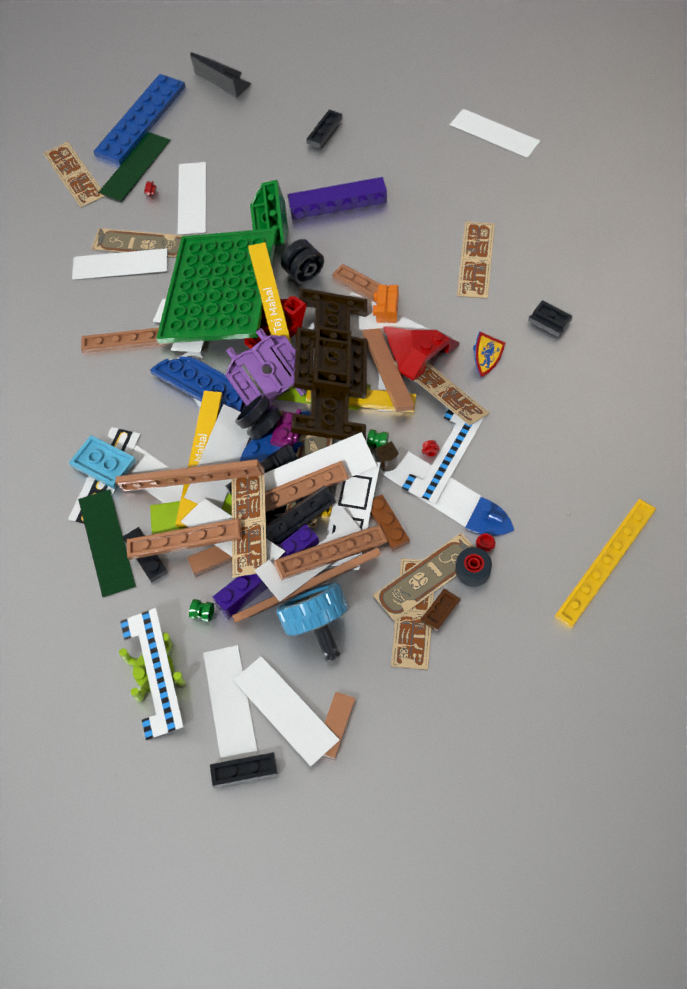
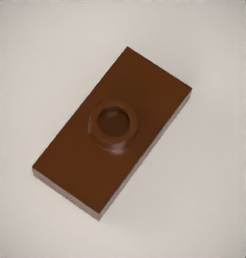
M444 588L423 615L421 622L438 632L459 605L461 598Z

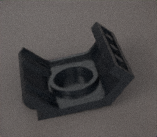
M286 444L260 463L264 468V473H267L298 458L292 447ZM231 481V482L228 483L225 487L227 488V490L229 491L230 495L232 496V481ZM324 485L311 495L297 500L296 505L286 512L285 505L265 513L266 539L276 545L336 503L328 487Z

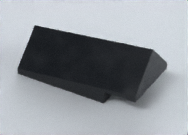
M190 53L194 72L234 97L238 98L251 86L250 82L240 78L241 71L199 54Z

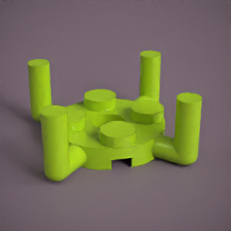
M163 633L162 636L173 684L182 687L185 685V680L180 672H175L174 662L168 655L173 642L168 633ZM125 648L119 650V655L125 663L134 666L133 677L140 686L139 690L138 688H132L130 693L136 702H142L147 692H151L143 654L136 659L130 656Z

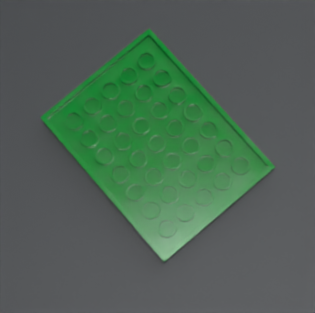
M276 228L182 236L156 337L158 344L258 338L256 331L260 330L264 308L248 246L265 242L272 266L278 234Z

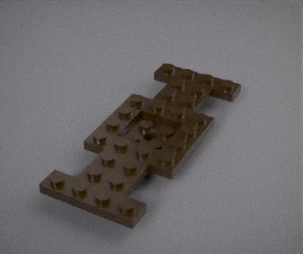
M299 288L298 298L306 303L307 307L315 308L314 330L297 327L293 388L310 390L311 404L310 416L292 414L290 433L344 440L362 432L366 441V424L348 422L349 397L365 399L367 395V339L351 336L350 314L366 317L367 299ZM329 356L335 357L336 360H331Z

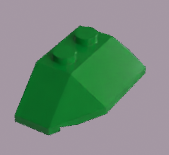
M278 180L261 183L260 189L250 204L253 230L276 228L278 234L275 246L285 244L289 231L285 200Z

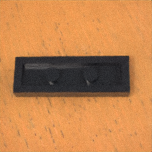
M329 109L307 137V144L321 148L343 119L342 113Z
M137 527L122 537L127 544V539L145 535ZM158 555L136 559L151 583L168 573Z
M274 752L210 764L213 788L278 776Z

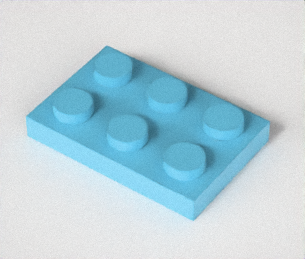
M92 435L69 461L71 467L113 489L118 486L115 483L116 476H125L136 463L135 457Z

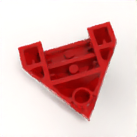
M289 296V299L280 298L290 339L296 334L297 327H302L307 307L306 303L296 296ZM263 309L260 328L264 330L267 336H270ZM259 336L258 338H245L244 344L249 349H252L262 340Z
M383 326L394 359L397 361L399 372L412 381L425 372L426 361L440 350L449 354L460 344V342L438 330L403 329Z

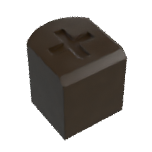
M392 441L375 448V459L377 462H380L382 471H392L399 464V452Z

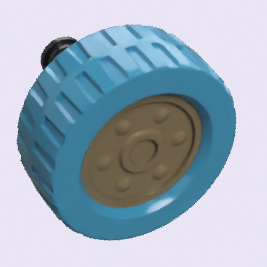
M329 583L306 591L277 608L279 620L287 635L292 636L313 631L326 661H332L340 657L341 653L338 651V646L328 623L337 619L348 610L346 598L338 583Z

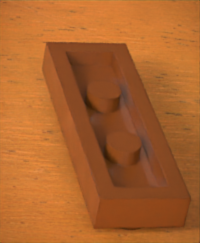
M383 494L373 498L370 514L376 524L381 526L392 551L409 544V537Z

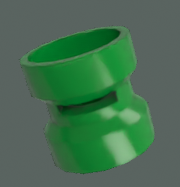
M370 429L367 437L368 447L374 448L375 446L379 447L388 443L389 432L377 433L376 430Z
M193 599L189 608V618L195 620L200 618L205 622H211L215 608L214 603H202L201 600Z

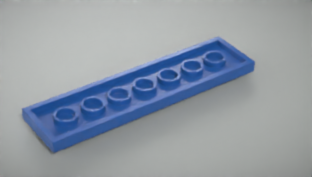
M159 74L93 151L94 155L121 165L186 87L185 82Z

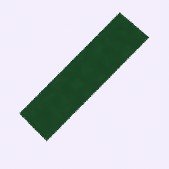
M148 132L98 193L121 201L171 139Z
M110 489L78 499L102 597L136 587Z

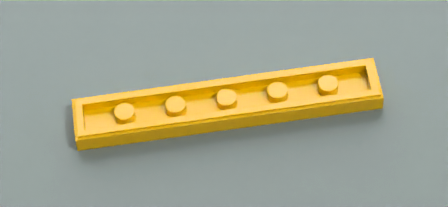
M367 389L365 399L349 397L348 406L395 411L387 391ZM310 390L307 391L306 402H311ZM409 393V395H410V397H411V399H412V401H413V404H414V409L411 410V411H402V412H412V413H414L415 403H416V394H411V393Z

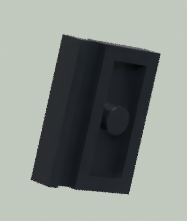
M542 300L533 311V314L529 316L528 322L559 337L560 333L571 322L573 316Z

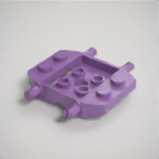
M260 328V331L257 330L256 333L262 341L252 349L244 351L240 355H237L233 347L226 350L232 361L225 376L246 406L261 393L242 365H245L263 393L271 400V403L293 388L295 349L286 336H267L264 330ZM264 366L271 367L272 372L270 374L263 373L262 368ZM295 388L301 397L307 393L304 389Z

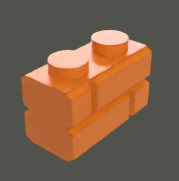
M379 285L378 291L374 292V302L377 303L373 305V316H376L377 323L397 322L398 285Z

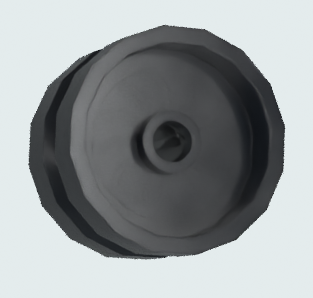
M299 239L286 248L281 257L280 264L297 283L305 284L316 278L321 272L325 260L324 256L306 239Z
M264 393L251 401L235 420L242 429L248 428L247 434L254 441L265 435L282 416L281 410L276 405L270 406L271 400Z

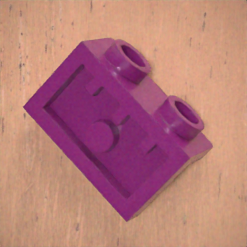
M297 409L296 414H302V410ZM281 410L282 416L276 423L270 442L271 445L278 447L289 444L293 449L294 443H297L299 440V434L290 433L293 413Z

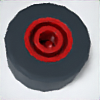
M466 548L458 555L455 571L458 579L467 586H481L490 577L492 568L491 557L481 548Z

